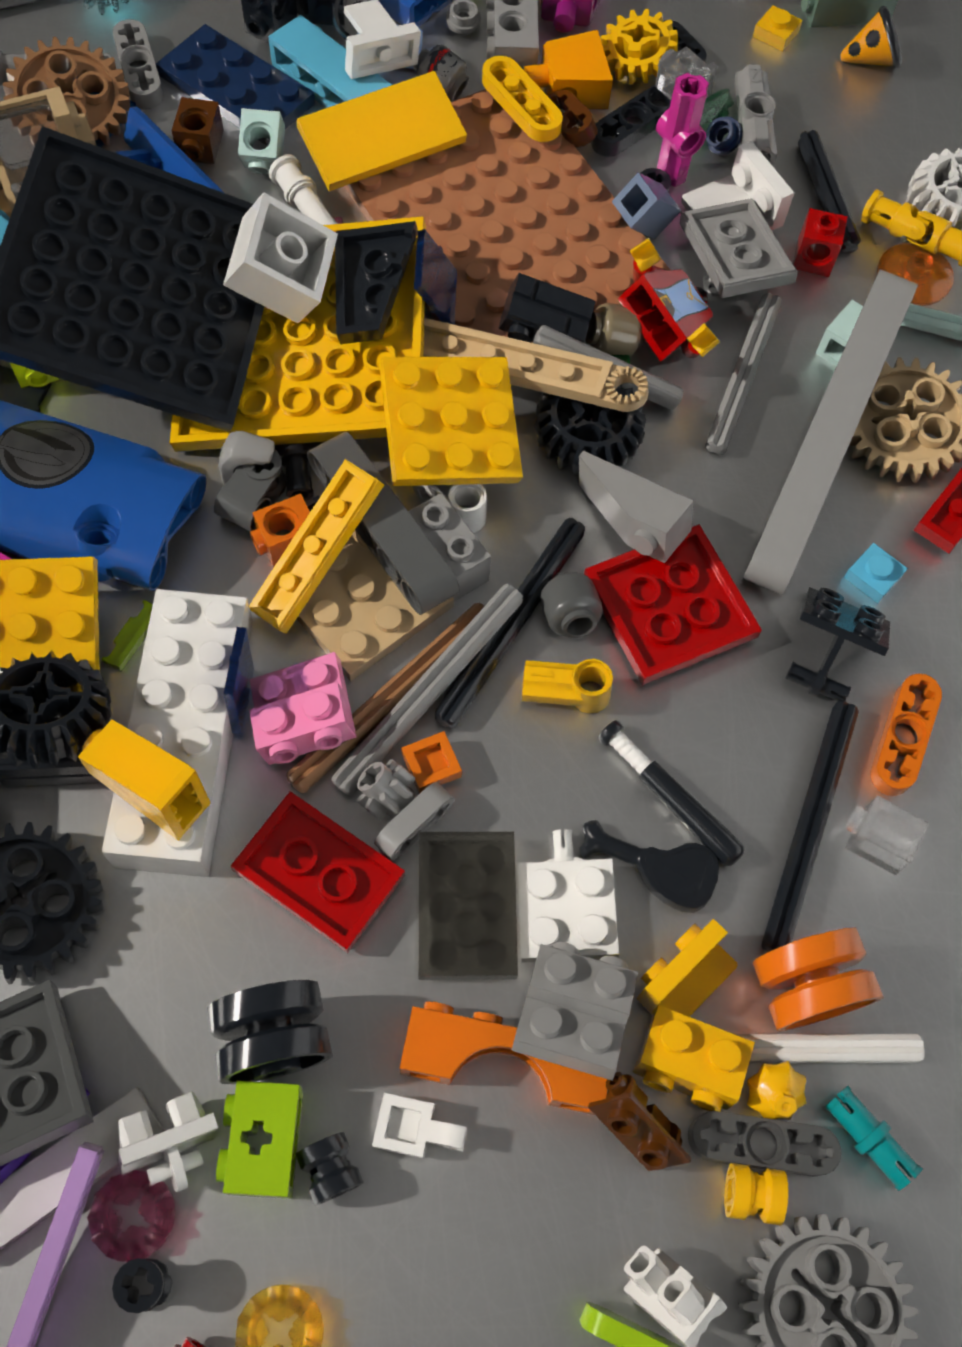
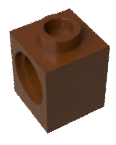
M181 97L171 131L174 143L193 162L215 164L224 132L219 102Z

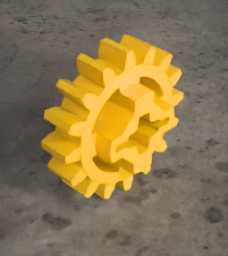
M633 9L630 10V17L627 19L621 15L616 16L617 25L607 24V34L601 35L600 39L610 72L615 71L617 81L627 76L629 77V84L633 85L636 78H641L643 83L646 84L648 83L649 75L653 74L659 79L662 77V68H672V59L678 56V32L673 30V21L671 19L663 22V13L658 12L654 17H651L649 9H645L642 15L637 16Z

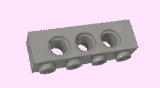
M486 0V9H493V11H487L486 33L493 34V36H487V59L493 56H507L515 60L523 70L524 66L537 65L539 52L538 0Z

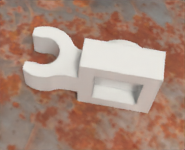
M384 1093L372 1147L422 1159L425 1156L427 1143L463 1152L467 1127L432 1120L435 1109L434 1103Z

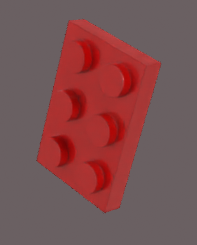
M289 791L230 865L233 872L347 954L405 877V870L291 791Z

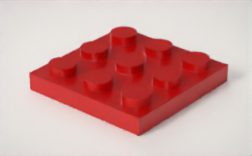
M700 524L691 528V532L665 563L648 555H642L634 549L588 567L584 571V575L593 581L602 603L603 614L642 686L759 637L762 631Z

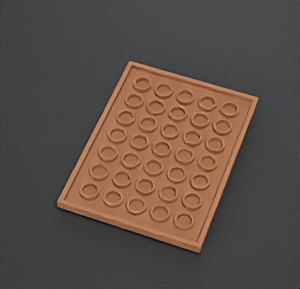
M486 89L451 102L467 133L465 143L344 186L367 221L424 217L426 233L428 234L426 238L432 239L426 240L428 244L431 243L426 253L442 254L443 257L429 293L427 290L429 284H431L429 283L430 276L426 275L429 269L425 272L427 280L425 283V306L434 320L508 337V332L499 330L498 327L509 288L518 273L595 300L594 312L599 305L604 303L621 305L618 298L634 283V258L630 250L646 240L642 233L629 227L612 203L614 196L577 148L567 141L562 133L556 139L549 142H539L531 139ZM433 255L436 258V260L442 259V257L440 258V256ZM662 258L654 264V266L666 271L670 270ZM430 259L432 265L437 268L438 265ZM444 264L446 266L448 275H450V273L453 274L455 287L454 285H452L453 289L451 292L449 291L447 285L453 283L452 277L448 276L447 279L446 276L444 278V276L442 277L440 274ZM430 269L432 278L434 276L432 272H436V269ZM439 275H440V277H441V279H442V281H443V283L441 284V286H442V288H443L442 292H441V290H440V288H439V286H440V284H439L440 281H439V279H438ZM434 286L436 290H439L443 303L445 302L448 307L446 312L443 308L444 305L440 307L438 303L437 292H434V294L432 292ZM445 286L453 299L450 307L448 305L450 304L451 298L449 297V301L446 299V289L443 294ZM455 300L454 313L451 314L454 315L453 319V316L448 317V315Z

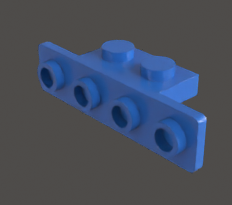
M139 107L129 108L123 139L132 150L116 151L117 154L223 192Z

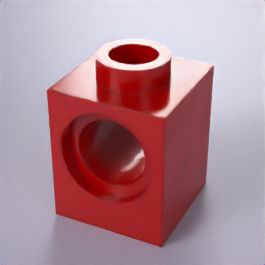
M809 208L795 250L793 265L796 270L825 277L830 276L843 244L848 216Z

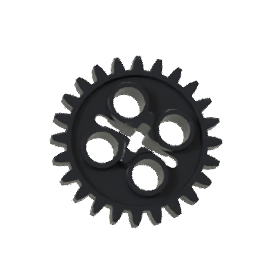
M27 822L23 834L16 835L11 823H8L5 826L4 837L0 838V969L3 970L4 978L8 984H13L17 972L24 970L30 983L34 982L36 967L42 965L50 975L56 974L54 960L61 957L64 961L70 964L73 963L74 960L69 948L73 944L87 948L89 944L86 937L81 933L82 930H97L99 927L97 920L88 915L89 913L103 910L102 900L90 897L103 890L101 880L89 879L98 872L95 862L81 864L87 856L86 848L80 846L70 851L73 843L70 834L63 835L55 842V833L50 825L38 836L35 833L32 822ZM23 860H34L38 863L33 873L27 876L19 877L12 874L14 867ZM54 872L57 874L55 879L45 882L46 877L50 873ZM62 894L70 898L67 906L59 912L51 913L43 909L46 900L53 895ZM19 895L23 899H28L29 904L21 908L17 904L13 905L11 900ZM18 926L28 929L27 937L22 943L16 946L2 944L4 934L9 929Z

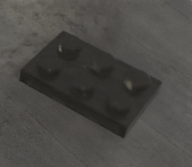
M419 832V980L517 979L514 832Z

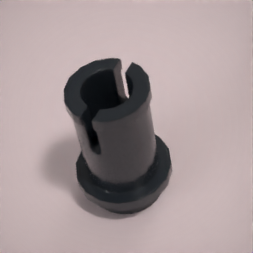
M293 444L286 447L281 460L282 466L286 469V497L290 498L302 494L304 500L307 501L313 497L314 490L312 489L311 465L307 456V451L310 449L305 445Z

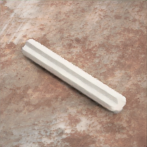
M735 1034L755 1042L749 1063H781L784 1061L789 1063H917L924 1060L925 1057L924 1042L918 1034Z

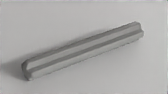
M542 325L533 340L534 344L612 361L614 365L629 366L631 369L635 367L546 325ZM636 367L638 371L641 370L647 377L648 400L670 410L675 409L680 404L684 392L681 387ZM622 384V388H633V393L638 392V387L635 384Z

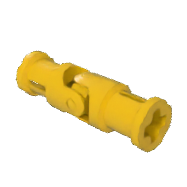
M878 189L873 192L863 209L861 222L865 224L873 222L888 229L889 234L896 238L906 236L905 239L911 244L934 255L940 252L958 260V265L962 267V231L952 227L951 221L928 211H919L915 205L905 202L903 205L884 197V192ZM932 233L929 242H924L927 236Z

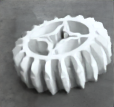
M959 147L955 153L944 149L941 154L932 153L928 159L922 160L908 184L907 202L915 205L919 211H928L951 221L952 227L962 231V149Z

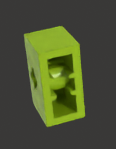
M237 1081L235 1094H227L224 1105L223 1125L231 1127L228 1149H220L216 1168V1181L224 1183V1194L282 1199L293 1198L297 1160L295 1154L298 1151L304 1090L300 1085ZM259 1125H263L264 1131L272 1136L271 1144L262 1145L260 1155H256L255 1148L247 1144L248 1135H257Z

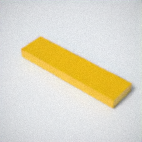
M345 459L249 605L250 610L277 630L287 634L384 487V484Z

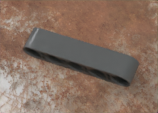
M345 431L307 451L309 463L325 489L345 459L384 484V487L355 530L415 612L422 615L460 592L458 581L449 565L348 432Z

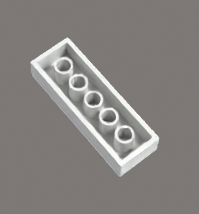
M156 589L127 728L195 769L211 804L180 840L177 841L114 793L102 847V854L113 868L209 877L239 706L237 699L236 707V698L234 696L237 694V689L239 691L238 686L241 692V682L243 683L237 676L243 679L242 674L244 675L243 671H245L246 665L243 646L247 642L245 648L248 650L253 625L247 597Z

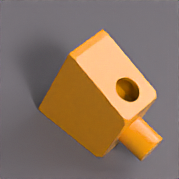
M598 30L547 41L543 45L541 64L524 66V71L540 88H545L547 96L558 90H569L588 109L603 110L609 108L613 78Z

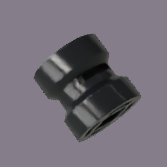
M344 1132L319 1140L295 1154L300 1169L311 1174L309 1193L314 1206L339 1197L364 1183L358 1167L351 1165L350 1161L346 1158L350 1146Z

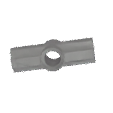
M748 64L744 69L736 72L734 79L738 112L737 121L742 127L741 145L752 141L770 164L773 165L777 158L773 124L776 102L770 95L767 72L763 71L760 65Z

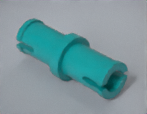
M846 1086L837 1096L849 1108L851 1113L845 1109L836 1097L832 1098L824 1108L827 1111L829 1110L857 1142L854 1148L861 1155L867 1153L895 1185L894 1187L898 1191L902 1190L911 1181L896 1166V1162L910 1178H916L923 1168L889 1133L892 1129L885 1120L879 1122L851 1091L852 1089Z

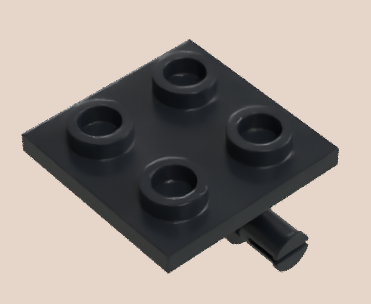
M809 587L800 620L830 632L835 637L818 672L798 665L793 661L785 679L809 688L808 693L816 697L820 693L836 701H846L851 687L827 677L844 640L846 639L885 656L889 649L890 621L885 620L886 616L873 607L862 605L860 608L844 602V597L831 589L820 588L818 591Z

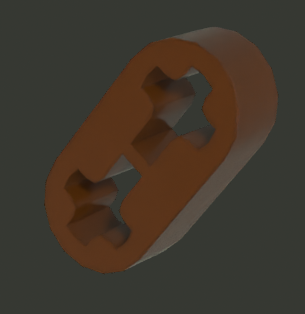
M558 90L548 96L559 109L565 111L564 113L562 112L561 133L564 138L577 148L591 143L597 135L598 128L590 110L569 90Z

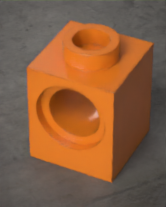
M302 494L252 512L256 527L255 530L250 531L252 541L259 556L267 553L273 568L310 513ZM281 530L291 531L286 535H276Z

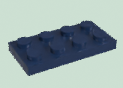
M204 24L155 63L161 78L192 98L219 102L221 116L239 128L241 108L280 111L286 130L297 118L315 104V96L312 90L207 24ZM268 138L258 139L265 145H268L270 143V139Z

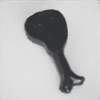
M597 820L588 821L583 825L582 831L586 840L579 848L583 859L593 854L604 853L635 865L648 890L663 903L681 912L694 913L705 907L711 899L718 881L719 864L718 858L713 851L706 846L698 843H686L668 851L655 847L639 848L608 835Z

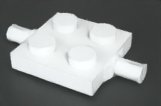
M561 829L552 832L555 858L544 862L517 863L521 962H536L540 944L551 947L555 942L572 944L579 950V955L588 958L600 959L604 956L619 958L612 859L584 860L573 857L572 830L564 829V848L562 847Z

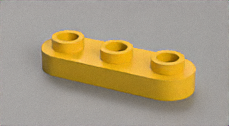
M493 56L487 59L482 68V84L485 89L531 139L539 142H549L556 139L561 133L563 119L561 110L515 60L507 56Z

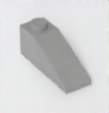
M583 451L579 455L580 488L627 546L634 548L642 555H648L665 563L691 532L694 500L588 452Z

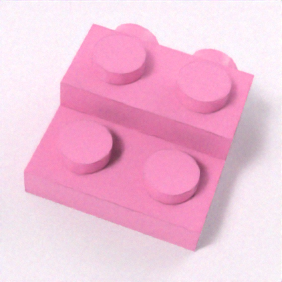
M335 652L250 679L254 708L249 709L255 748L268 765L289 763L300 755L319 749H333L340 746L344 741L356 738L341 660Z

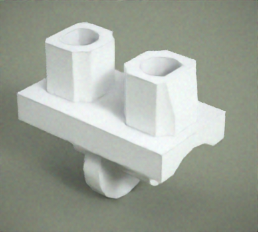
M189 1092L167 1102L166 1110L172 1129L154 1135L146 1110L136 1112L119 1120L118 1132L121 1148L118 1151L117 1162L121 1175L164 1159L165 1163L147 1169L150 1184L154 1185L170 1178L176 1192L188 1188L186 1171L203 1165V1159L199 1149L180 1156V1152L213 1140V1131L218 1130L214 1113L205 1115L204 1109L194 1092Z
M641 1246L624 1266V1272L631 1279L623 1288L626 1294L685 1347H696L701 1334L707 1330L709 1322L722 1315L727 1309L726 1304L718 1295L658 1247L653 1252L647 1246Z

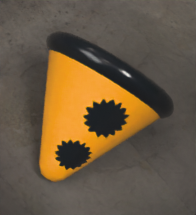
M881 6L877 14L842 50L840 57L843 62L893 66L894 68L901 66L900 45L891 14L886 6Z

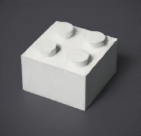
M263 192L242 217L223 285L299 323L321 302L338 233Z

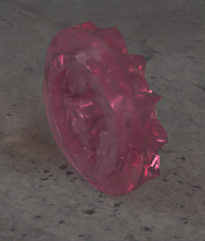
M139 1170L125 1175L119 1174L110 1177L109 1181L94 1194V1201L87 1216L91 1241L106 1257L117 1261L128 1262L138 1258L145 1259L154 1254L168 1239L175 1221V1202L168 1186L163 1181L151 1185L147 1172ZM144 1193L140 1200L142 1204L138 1212L141 1216L145 1217L144 1221L151 1224L150 1227L130 1225L126 1232H122L120 1237H118L122 1230L120 1226L122 1225L123 1218L117 1214L118 1210L114 1209L113 1205L131 1206Z

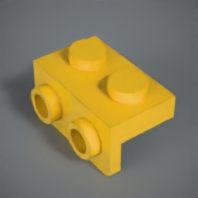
M714 918L703 929L694 923L675 943L681 952L669 964L661 957L641 977L647 986L636 999L652 1016L655 1008L661 1005L690 1017L738 966L737 962L718 944L728 932Z
M658 1005L654 1010L640 1057L635 1062L632 1072L642 1076L643 1084L649 1088L663 1093H671L672 1089L692 1096L691 1103L707 1111L720 1112L721 1108L728 1110L739 1101L755 1042Z

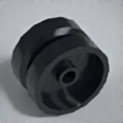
M289 980L256 986L226 995L212 1002L207 1007L211 1034L220 1040L231 1041L215 1054L218 1079L221 1084L274 1079L314 1067L333 1057L327 1027L310 1023L324 1011L317 981Z

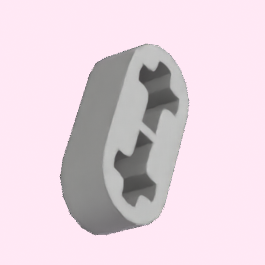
M434 782L381 830L374 844L391 861L396 860L446 814L454 803V797L438 782Z

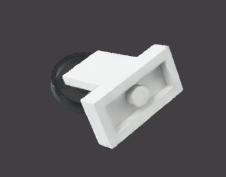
M341 0L335 1L332 9V19L336 30L346 40L345 71L351 80L418 65L421 31L414 22L397 26L378 0L356 1L351 5H339ZM338 13L344 14L359 34L350 35L347 33L339 21Z

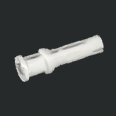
M288 154L278 157L270 166L269 178L276 186L282 188L286 202L291 207L299 209L305 216L322 225L337 224L316 195L317 187L315 182L301 171V163L296 156Z

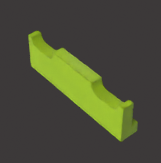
M143 600L144 607L138 616L130 617L113 640L116 646L110 655L101 659L104 663L121 672L146 638L153 606L152 603Z

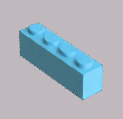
M299 15L268 36L272 66L312 90L315 100L325 108L394 85L379 74L351 80L345 71L346 47L337 43L324 33L319 26L314 25L302 15Z

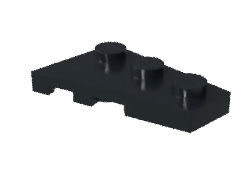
M416 221L336 231L338 233L335 243L336 332L340 344L382 339L418 235Z

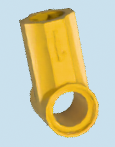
M586 659L578 664L526 660L522 701L571 705L584 713H598L609 704L613 683L612 671L606 663L597 659ZM592 681L598 683L602 689L591 692L582 688L581 685Z

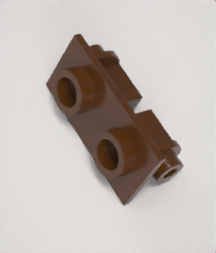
M615 1072L613 1081L607 1079L606 1088L608 1092L606 1099L591 1102L588 1108L648 1171L690 1163L691 1157L681 1147L683 1140L680 1128L671 1122L655 1104L647 1105L648 1096L639 1088L635 1079L631 1075H623L621 1072Z

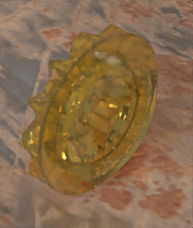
M274 1285L261 1290L249 1299L237 1319L236 1347H262L266 1343L265 1339L269 1336L270 1330L266 1325L268 1321L263 1317L264 1313L269 1318L273 1317L277 1322H281L286 1318L290 1319L296 1313L299 1317L292 1323L293 1327L288 1333L289 1338L292 1340L291 1345L293 1347L322 1346L324 1325L320 1309L309 1294L295 1286ZM279 1343V1344H277V1345H275V1346H273V1347H284V1346Z

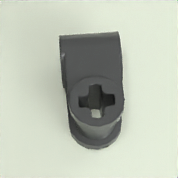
M274 450L273 457L268 464L238 466L231 478L219 490L214 502V513L248 531L255 530L252 512L275 504L287 486L286 475L282 470V460L279 453Z

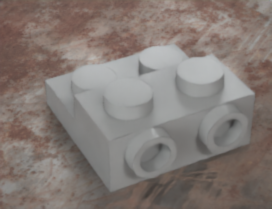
M555 942L551 947L540 944L512 1051L613 1081L626 1023L630 1015L638 972L628 969L627 963L615 956H604L599 960L579 955V950L566 942Z

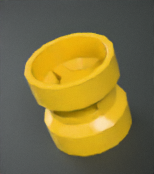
M730 1163L724 1189L726 1217L745 1220L750 1215L756 1216L758 1214L763 1223L782 1225L788 1206V1180L786 1172L766 1168L759 1175L758 1172H753L748 1165Z

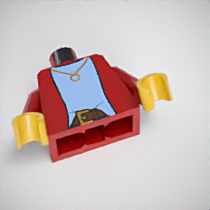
M648 238L630 250L634 258V283L618 300L623 307L636 315L641 324V334L660 361L665 360L680 346L682 353L687 358H696L699 355L704 357L720 343L718 338L705 324L713 317V312L707 305V293L703 288L695 287L683 270L666 271L654 266L661 258Z

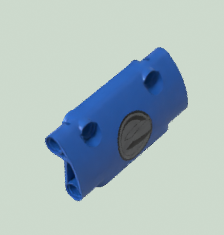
M0 400V550L26 559L95 557L98 560V582L107 581L114 577L117 580L155 591L161 584L166 572L168 542L198 509L204 498L207 484L205 474L167 463L157 451L150 447Z

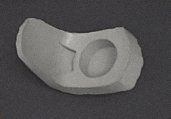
M245 431L230 433L221 447L218 467L222 482L225 484L240 465H263L270 463L275 450L274 441Z

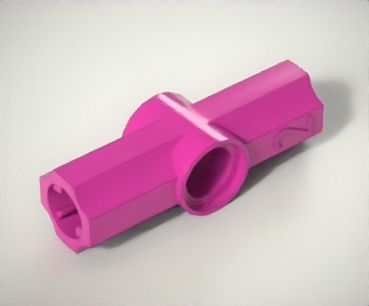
M685 73L676 77L670 108L661 115L656 125L657 133L663 138L657 168L665 171L670 176L671 185L674 187L686 182L691 157L701 148L706 139V132L700 126L709 83L701 75L695 76Z

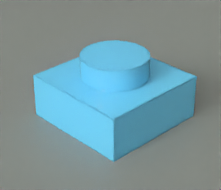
M873 543L848 569L844 578L878 604L901 579L908 568Z

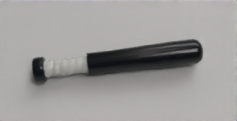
M615 720L607 725L599 734V741L604 746L609 744L613 746L640 774L639 779L704 846L713 851L721 864L724 866L735 864L744 854L743 844L656 761L652 762L622 732L624 727L619 721Z

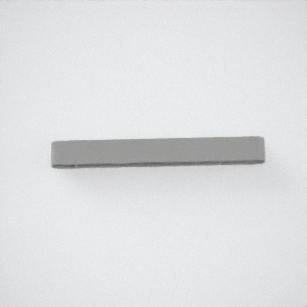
M881 269L879 270L742 579L780 595L784 594L916 292L917 283Z

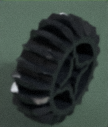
M622 384L615 390V392H618V395L622 394L623 397L625 395L630 397V394L634 395L633 388L621 389ZM543 393L542 400L539 401L536 407L535 415L537 417L534 421V430L538 434V447L545 448L547 459L558 457L557 464L559 470L566 465L572 466L574 476L579 472V455L583 451L623 468L627 464L628 459H633L636 456L640 444L643 443L646 424L645 414L642 413L643 407L630 412H622ZM565 413L569 418V425L563 428L558 418ZM614 420L617 421L621 429L617 435L612 430L611 422Z
M52 650L46 657L37 658L31 652L29 659L25 661L12 658L9 668L0 667V760L9 758V761L15 767L25 761H29L34 770L42 762L47 761L57 768L59 759L64 757L76 761L79 754L78 750L83 748L87 738L94 731L103 729L110 722L112 715L110 691L106 687L100 671L93 670L88 660L76 662L71 653L58 658Z

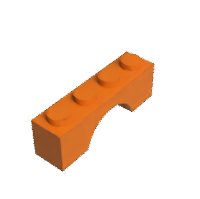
M425 1002L424 1008L412 1006L399 1068L400 1075L450 1085L462 1067L473 1059L487 1054H506L520 1059L534 1070L543 1084L548 1106L595 1115L588 1108L589 1103L606 1099L607 1079L512 1051L517 1027L502 1025L503 1017L486 1012H474L473 1018L453 1015L454 1008L452 1006L438 1002Z

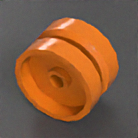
M856 927L804 937L772 950L753 961L761 987L779 990L795 986L794 989L775 997L768 1005L777 1031L792 1030L825 1021L866 1007L884 998L873 971L859 969L840 973V971L861 962L867 954Z

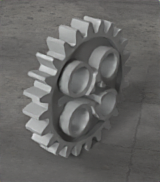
M827 1214L815 1215L812 1229L805 1216L795 1217V1234L785 1224L775 1226L776 1235L780 1243L777 1244L768 1238H761L758 1242L767 1255L765 1259L748 1257L746 1260L757 1272L756 1279H740V1284L752 1291L753 1295L752 1300L738 1303V1308L753 1313L754 1321L746 1324L742 1328V1332L749 1335H759L761 1341L755 1347H821L824 1339L829 1335L836 1338L840 1347H857L851 1335L840 1322L821 1318L825 1312V1307L807 1289L800 1286L792 1278L791 1272L793 1269H797L800 1272L801 1277L816 1296L834 1300L830 1307L832 1313L864 1340V1347H901L902 1339H918L916 1332L904 1326V1318L918 1315L919 1310L912 1306L903 1305L902 1296L910 1293L914 1287L913 1284L896 1282L894 1276L904 1266L902 1261L885 1262L883 1260L889 1246L886 1242H876L868 1246L870 1229L868 1227H858L850 1235L849 1218H837L831 1229ZM822 1251L830 1255L835 1266L834 1275L827 1283L820 1280L815 1271V1259ZM788 1291L795 1294L800 1303V1314L797 1320L791 1324L784 1321L779 1310L780 1300ZM863 1294L870 1297L875 1307L874 1318L867 1326L860 1322L856 1313V1303Z

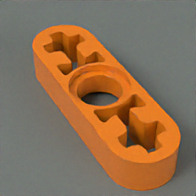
M926 674L910 675L897 689L871 767L870 777L873 785L878 791L888 796H898L907 791L917 780L942 699L940 685L935 679ZM918 689L922 691L921 698L924 701L916 709V712H911L909 710L913 707L915 701L913 691ZM906 724L912 727L917 734V743L906 744L900 741L895 733L896 725ZM898 755L904 758L900 761L897 774L901 778L896 782L890 779L891 772L888 768Z

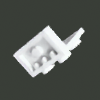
M749 141L738 147L730 175L683 194L681 203L689 211L753 198L770 228L775 230L784 225L795 192L755 144Z

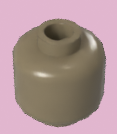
M604 303L599 305L592 313L585 342L609 355H629L631 357L636 352L638 346L643 345L645 338L641 334V324L636 315L620 304Z

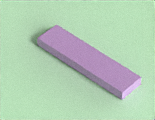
M84 1142L78 1148L7 1347H35L105 1151L102 1146Z

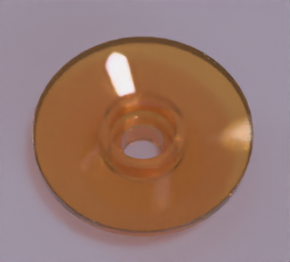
M910 242L897 244L887 249L881 256L877 266V274L881 269L917 283L918 287L911 303L921 306L935 304L944 299L954 282L952 267L940 252L934 255Z

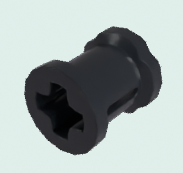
M138 1258L128 1261L118 1270L114 1277L112 1286L114 1300L126 1312L141 1313L150 1311L166 1301L171 1293L172 1278L168 1274L167 1266L158 1259ZM149 1271L147 1281L154 1285L152 1294L141 1295L137 1299L139 1289L132 1286L135 1276H143Z

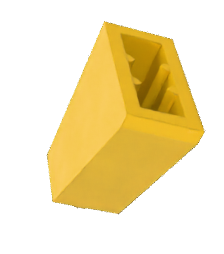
M113 719L103 729L94 731L87 738L82 752L78 755V758L89 774L177 841L180 840L211 804L195 769Z

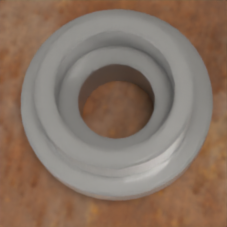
M457 0L451 4L450 9L446 13V24L453 32L467 35L480 27L481 14L474 2L470 0Z

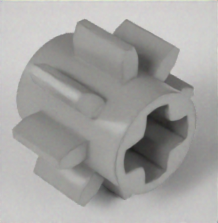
M390 759L386 765L382 762H374L362 772L358 779L357 788L363 794L359 796L357 802L378 820H382L386 814L390 817H395L414 800L415 793L409 785L414 782L415 777L393 759Z

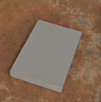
M753 198L681 212L679 224L721 298L796 282L798 271Z

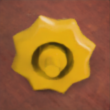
M788 1061L775 1065L763 1063L758 1072L746 1081L749 1089L747 1105L758 1111L763 1118L791 1120L795 1112L806 1104L804 1093L807 1082L806 1076L796 1072Z

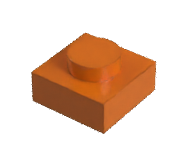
M445 731L401 747L402 756L408 770L415 777L414 784L419 794L434 782L443 785L462 777V769Z

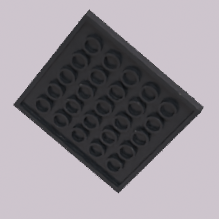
M42 126L0 245V359L231 433L264 306L224 286L223 283L242 217L251 208L253 203Z

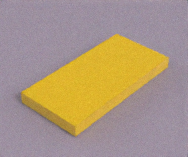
M435 71L297 118V128L329 192L465 143L467 133Z

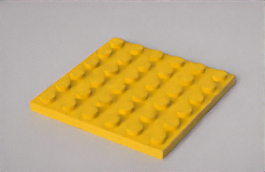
M423 216L323 225L336 232L416 221L418 235L383 337L380 340L340 344L336 332L334 247L321 302L299 323L264 306L231 433L245 431L272 440L275 445L325 442L345 431L354 439L387 437L379 368L382 356L423 357L425 284L423 282L425 281L426 225ZM172 414L169 443L175 452L221 449L230 432Z

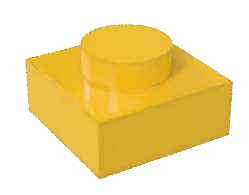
M772 5L755 25L753 37L783 52L799 33L803 20L784 9Z

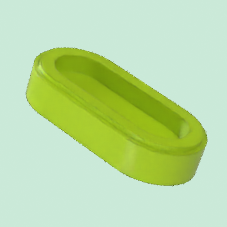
M586 1302L579 1320L585 1330L617 1347H681L669 1339L591 1302Z

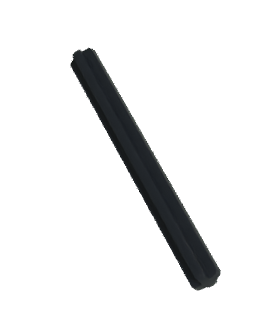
M567 518L562 523L518 588V591L523 595L522 604L462 670L435 710V720L449 729L457 726L540 602L542 589L550 580L558 575L583 538L585 526L581 522H577L574 518Z
M838 701L832 707L761 943L762 949L766 952L792 942L859 713L857 706L854 704Z

